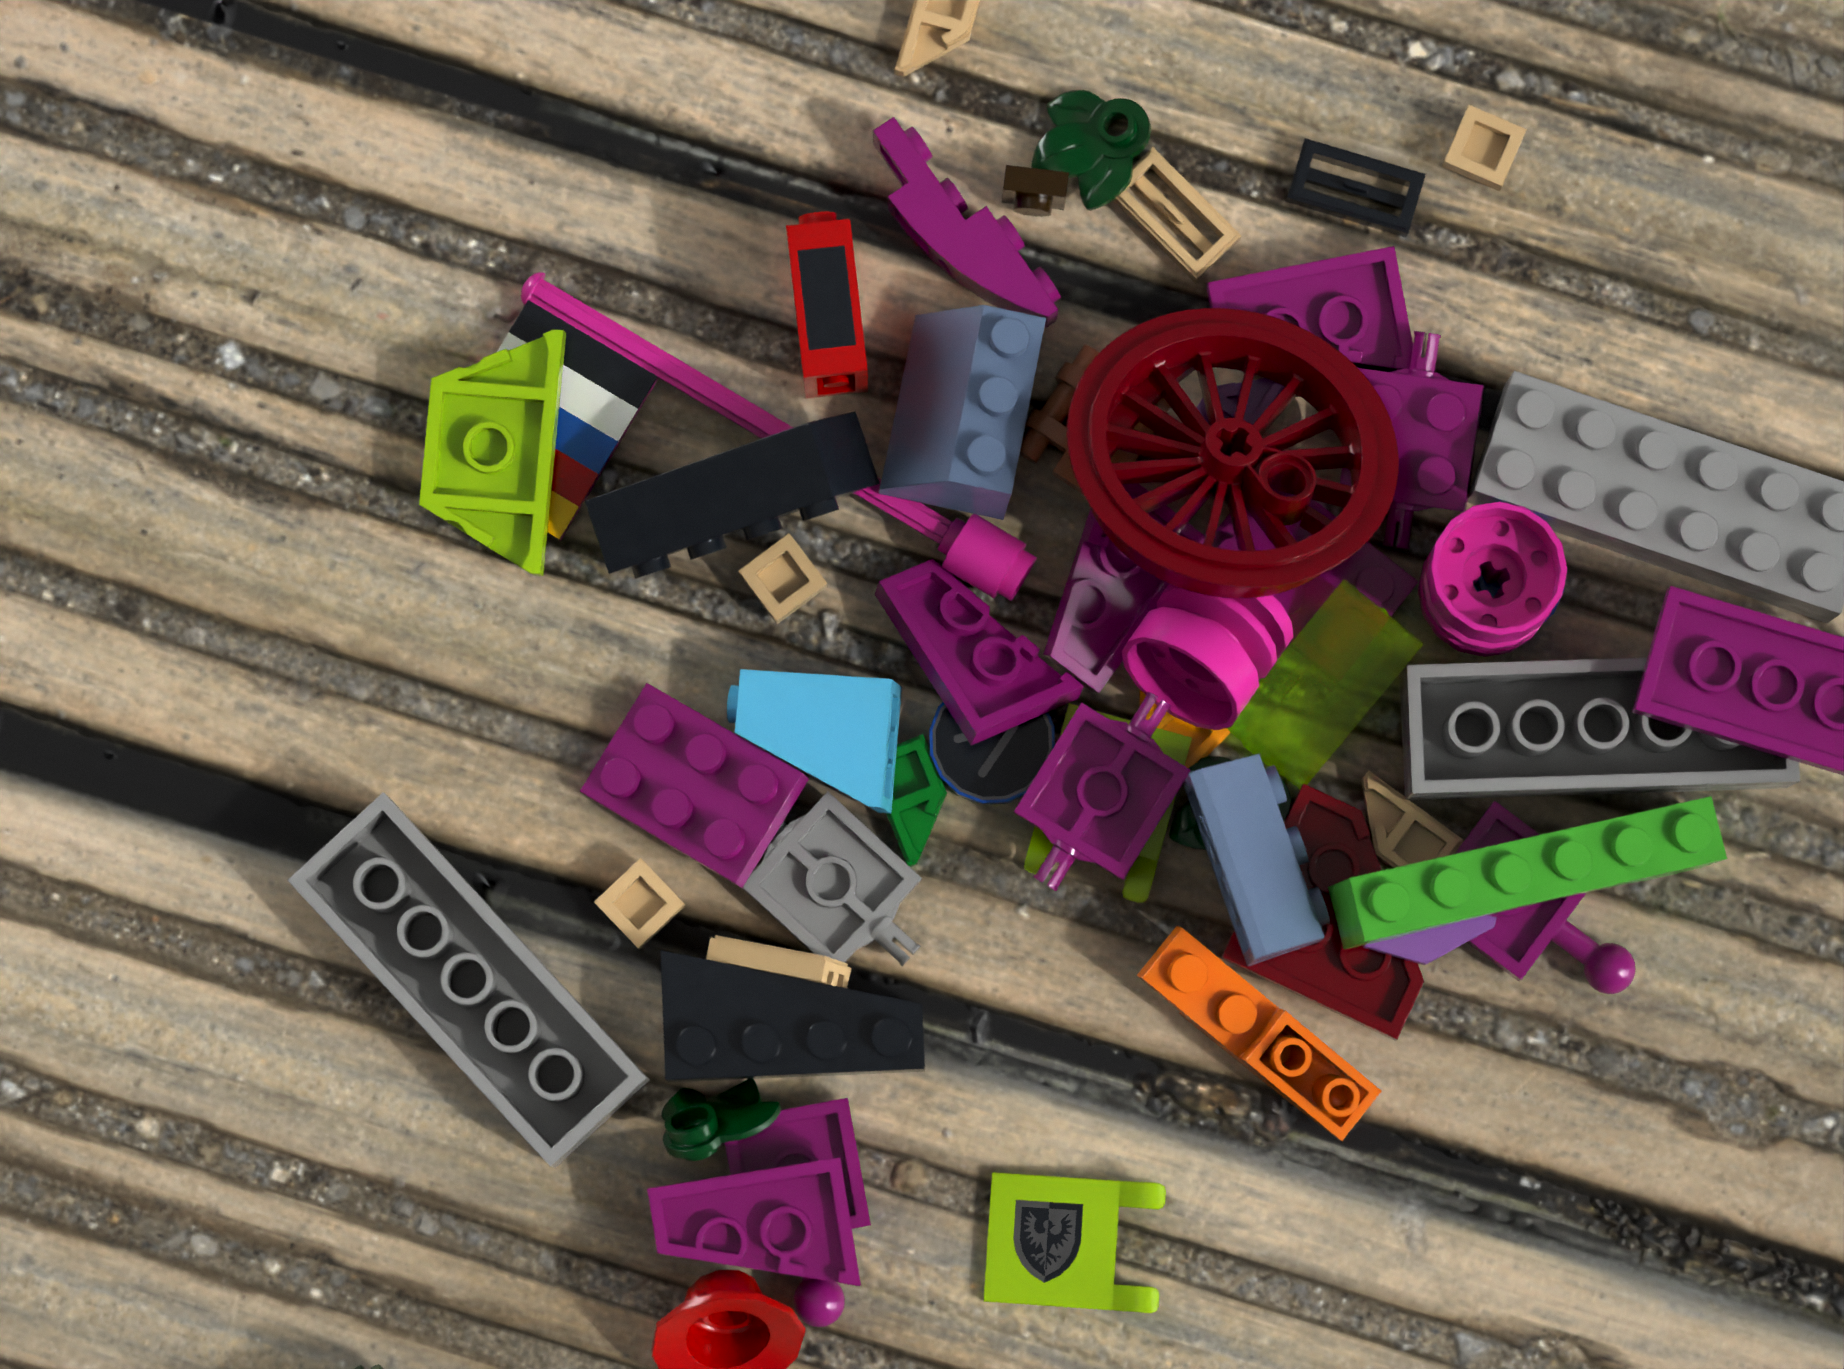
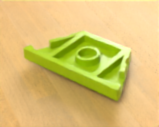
M554 329L543 333L541 338L511 350L503 349L483 357L478 363L465 368L458 367L431 378L419 500L420 506L533 576H543L566 342V333L563 330Z

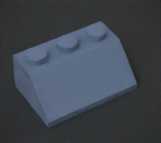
M988 305L915 316L879 494L1000 520L1004 519L1012 494L1046 318Z
M1260 754L1188 773L1183 786L1247 967L1318 943L1324 939L1321 926L1330 923L1329 914L1319 888L1314 887L1308 890L1299 865L1309 862L1307 852L1297 826L1286 829L1278 804L1286 802L1287 797L1275 765L1264 768Z

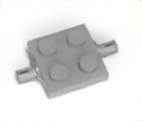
M828 791L806 815L789 824L783 821L770 842L762 863L751 873L743 886V889L813 954L827 956L845 963L858 949L875 940L903 966L910 957L892 940L896 939L912 955L921 947L902 931L893 920L900 903L919 884L922 878Z

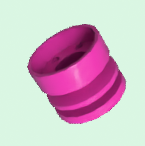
M1504 502L1472 506L1449 522L1422 565L1418 595L1423 617L1438 638L1459 652L1488 657L1514 651L1533 638L1563 595L1567 565L1562 543L1548 522L1526 507ZM1481 575H1483L1484 581L1487 584L1494 582L1499 584L1500 589L1494 598H1492L1488 590L1477 592L1474 588Z
M1171 584L1167 585L1156 602L1157 609L1150 610L1123 648L1124 667L1135 685L1145 695L1147 692H1151L1158 696L1155 701L1156 705L1162 699L1171 705L1167 712L1172 716L1196 727L1220 730L1232 727L1258 689V679L1265 678L1277 659H1279L1292 640V621L1282 604L1273 595L1255 598H1222L1191 592Z

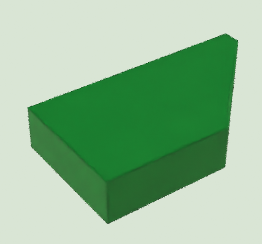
M923 734L897 744L891 814L886 813L905 862L910 867L918 864L947 796L946 789L930 756V750Z

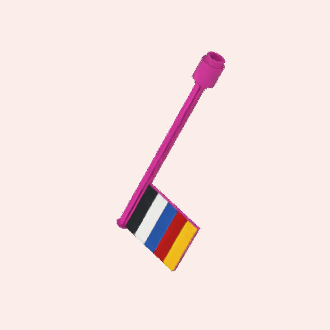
M543 272L535 273L525 281L521 290V300L525 306L497 352L506 348L511 350L541 338L543 333L553 329L563 330L566 333L547 533L559 540H562L659 378L761 439L793 428L545 281L546 274ZM880 484L854 492L855 495L940 544L937 550L946 555L942 568L992 598L1000 594L1012 601L1037 557L1024 550L1026 543L977 514L973 513L967 522L959 518L952 522L920 502L879 494Z

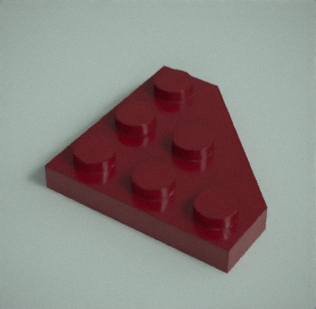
M1303 783L1284 825L1286 829L1297 826L1302 837L1309 862L1299 865L1307 889L1318 887L1324 899L1330 918L1329 924L1321 926L1325 938L1318 943L1247 967L1236 933L1233 931L1221 959L1396 1041L1423 986V976L1418 963L1363 948V946L1343 950L1328 887L1348 878L1382 871L1371 842L1370 832L1362 811Z

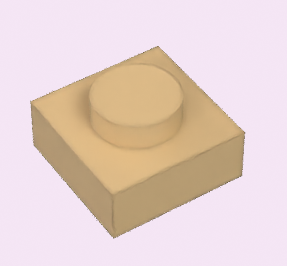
M1468 105L1442 167L1500 191L1527 129Z
M790 533L738 570L741 578L776 624L780 623L828 587V583Z
M641 858L594 901L639 950L686 906Z

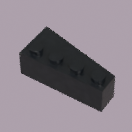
M856 411L796 426L586 500L585 504L608 573L632 568L634 577L637 579L670 568L671 564L668 555L687 549L690 560L727 548L724 536L743 530L745 539L748 541L783 529L780 517L799 511L803 522L839 510L836 498L878 485L880 482Z
M660 950L665 1080L667 1082L925 1072L923 1008L920 1003Z

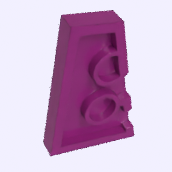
M1138 483L1123 485L1132 499L1149 492ZM1167 505L1148 513V515L1163 526H1166L1176 514ZM1091 508L1043 655L1065 672H1068L1091 692L1099 694L1123 661L1122 650L1147 613L1150 610L1157 609L1156 602L1167 585L1170 584L1146 572L1126 557L1104 533ZM1189 523L1179 533V535L1202 544L1204 542L1205 535Z
M934 559L878 582L874 595L971 746L1079 699L1084 687L1068 672L1061 676L1038 656L1040 649L1023 634L1016 638L989 615L990 606L947 570L943 569Z

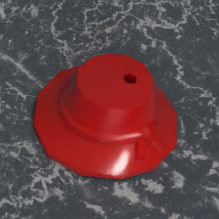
M719 1269L696 1280L688 1288L684 1302L656 1323L651 1348L652 1357L659 1369H787L798 1357L806 1328L791 1307L763 1295L753 1276L740 1270Z

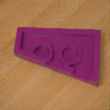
M1395 246L1206 283L1210 308L1251 311L1287 321L1320 337L1345 355L1352 363L1410 369L1413 342Z
M841 1157L647 1189L658 1254L861 1286Z

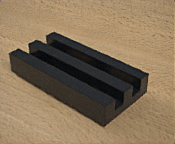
M1305 138L1286 202L1406 238L1426 174ZM1313 158L1407 186V194L1404 196L1310 168L1311 160ZM1305 182L1401 210L1400 217L1306 190L1303 187Z

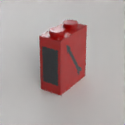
M828 211L801 215L798 217L799 224L787 225L786 230L805 398L868 392V369L850 218L837 220L836 213Z

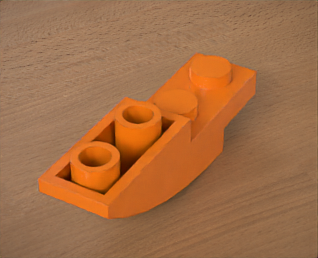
M1176 926L1137 974V977L1180 1011L1179 1014L1340 1141H1343L1382 1092L1287 1011L1278 1008L1182 927Z

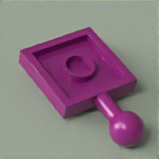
M1493 801L1454 854L1540 834L1499 803ZM1586 893L1490 914V916L1497 918L1495 927L1467 942L1517 981L1523 979L1550 941L1584 965L1586 980L1598 992L1616 994L1625 990L1632 983L1636 971L1633 956L1626 948L1615 943L1599 945L1567 921V918Z
M848 1098L783 1109L777 1119L758 1134L742 1140L725 1142L730 1175L841 1157L852 1229L871 1226ZM802 1277V1282L794 1293L793 1305L797 1316L804 1323L813 1327H825L834 1323L841 1316L845 1306V1296L837 1282Z

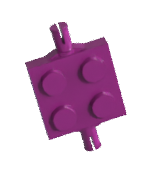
M1414 331L1415 336L1410 369L1404 368L1392 372L1358 368L1372 384L1385 405L1395 431L1398 446V480L1395 494L1388 510L1385 537L1382 545L1395 547L1398 523L1400 522L1397 547L1406 549L1410 548L1409 541L1414 511L1419 512L1431 508H1440L1464 512L1467 509L1485 389L1483 385L1451 381L1436 373L1435 367L1441 335L1428 334L1426 355L1423 358L1427 333ZM1342 468L1340 483L1351 486L1350 470Z
M1151 692L1146 693L1145 699L1129 724L1110 720L1081 702L1013 812L1040 829L1049 842L1054 845L1033 878L1043 884L1054 864L1058 863V868L1046 885L1055 892H1057L1058 886L1075 859L1095 863L1123 881L1184 783L1188 773L1191 771L1164 754L1154 739L1151 738L1167 710L1171 708V705L1162 699L1150 719L1146 720L1147 714L1158 696Z

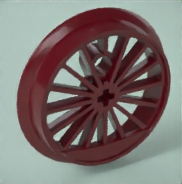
M1227 308L1191 309L1162 315L1129 329L1110 342L1089 364L1076 386L1068 413L1067 446L1071 466L1077 483L1104 533L1126 557L1146 572L1171 585L1203 595L1222 598H1255L1274 595L1299 587L1338 566L1360 550L1377 531L1388 513L1397 486L1399 455L1395 431L1385 405L1369 380L1345 355L1320 337L1297 325L1261 313ZM1213 368L1234 369L1244 373L1234 418H1224ZM1194 370L1198 374L1209 424L1178 384ZM1255 375L1283 385L1285 388L1253 425L1243 420ZM1164 397L1182 423L1155 406V404ZM1295 397H1302L1318 411V413L1262 438ZM1140 422L1160 436L1133 429ZM1328 429L1334 430L1342 446L1285 450ZM1117 449L1157 459L1122 463L1111 462V458ZM1347 468L1351 473V486L1316 477L1315 470ZM1170 481L1134 499L1131 498L1123 487L1124 484ZM1273 490L1293 494L1295 496H1283L1276 493ZM1193 493L1166 526H1163L1148 515L1150 512ZM1213 495L1214 501L1203 544L1179 535L1180 531L1210 496ZM1224 499L1228 503L1238 550L1213 547ZM1312 499L1343 507L1344 509L1332 521L1310 507L1309 504ZM1246 509L1275 547L1274 549L1255 551ZM1300 521L1299 526L1311 533L1312 536L1296 542L1285 526Z

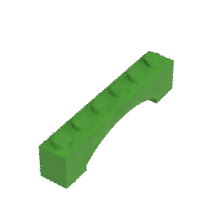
M1710 796L1351 877L1329 886L1328 889L1343 950L1554 899L1699 869L1725 860L1727 856L1714 804Z

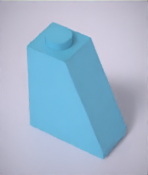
M740 669L739 685L730 686L727 699V719L729 723H735V733L878 813L891 814L902 686L893 679Z

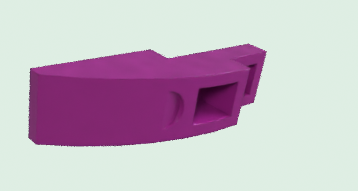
M895 117L874 129L873 145L902 185L901 188L888 196V210L916 245L955 281L986 302L998 308L1046 318L1045 328L1056 322L1058 308L1054 302L1059 300L1061 296L1050 277L1041 267L1031 271L1018 251L1024 248L1025 244L1010 220L1005 215L996 220L987 206L965 220L962 213L968 210V206L964 198L949 178L941 182L937 180L926 164L933 156L916 129L911 126L904 131Z

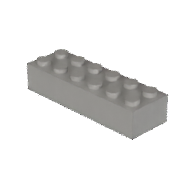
M1514 371L1505 383L1469 491L1468 503L1482 505L1504 502L1526 507L1548 522L1554 532L1824 623L1830 622L1841 614L1844 606V481Z
M1647 657L1406 665L1399 674L1404 794L1406 800L1783 789L1800 782L1799 762L1633 713L1632 709Z
M384 792L288 879L289 883L550 1167L556 1168L650 1081L641 1069Z

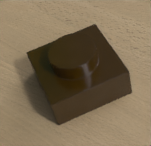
M1006 165L1002 203L1014 204L1013 211L1016 213L1036 217L1050 216L1052 209L1064 210L1069 172Z

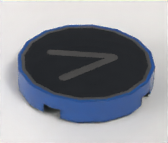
M942 702L937 708L929 729L930 756L942 781L957 796L980 804H1008L1024 796L1055 746V727L1047 712L971 746L944 702Z

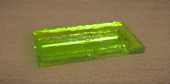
M1343 579L1279 657L1268 675L1260 680L1259 687L1232 727L1227 729L1242 742L1247 750L1254 755L1260 754L1262 762L1268 767L1275 765L1279 775L1286 777L1300 789L1303 783L1307 785L1424 643L1392 618L1385 608L1376 605L1346 579Z

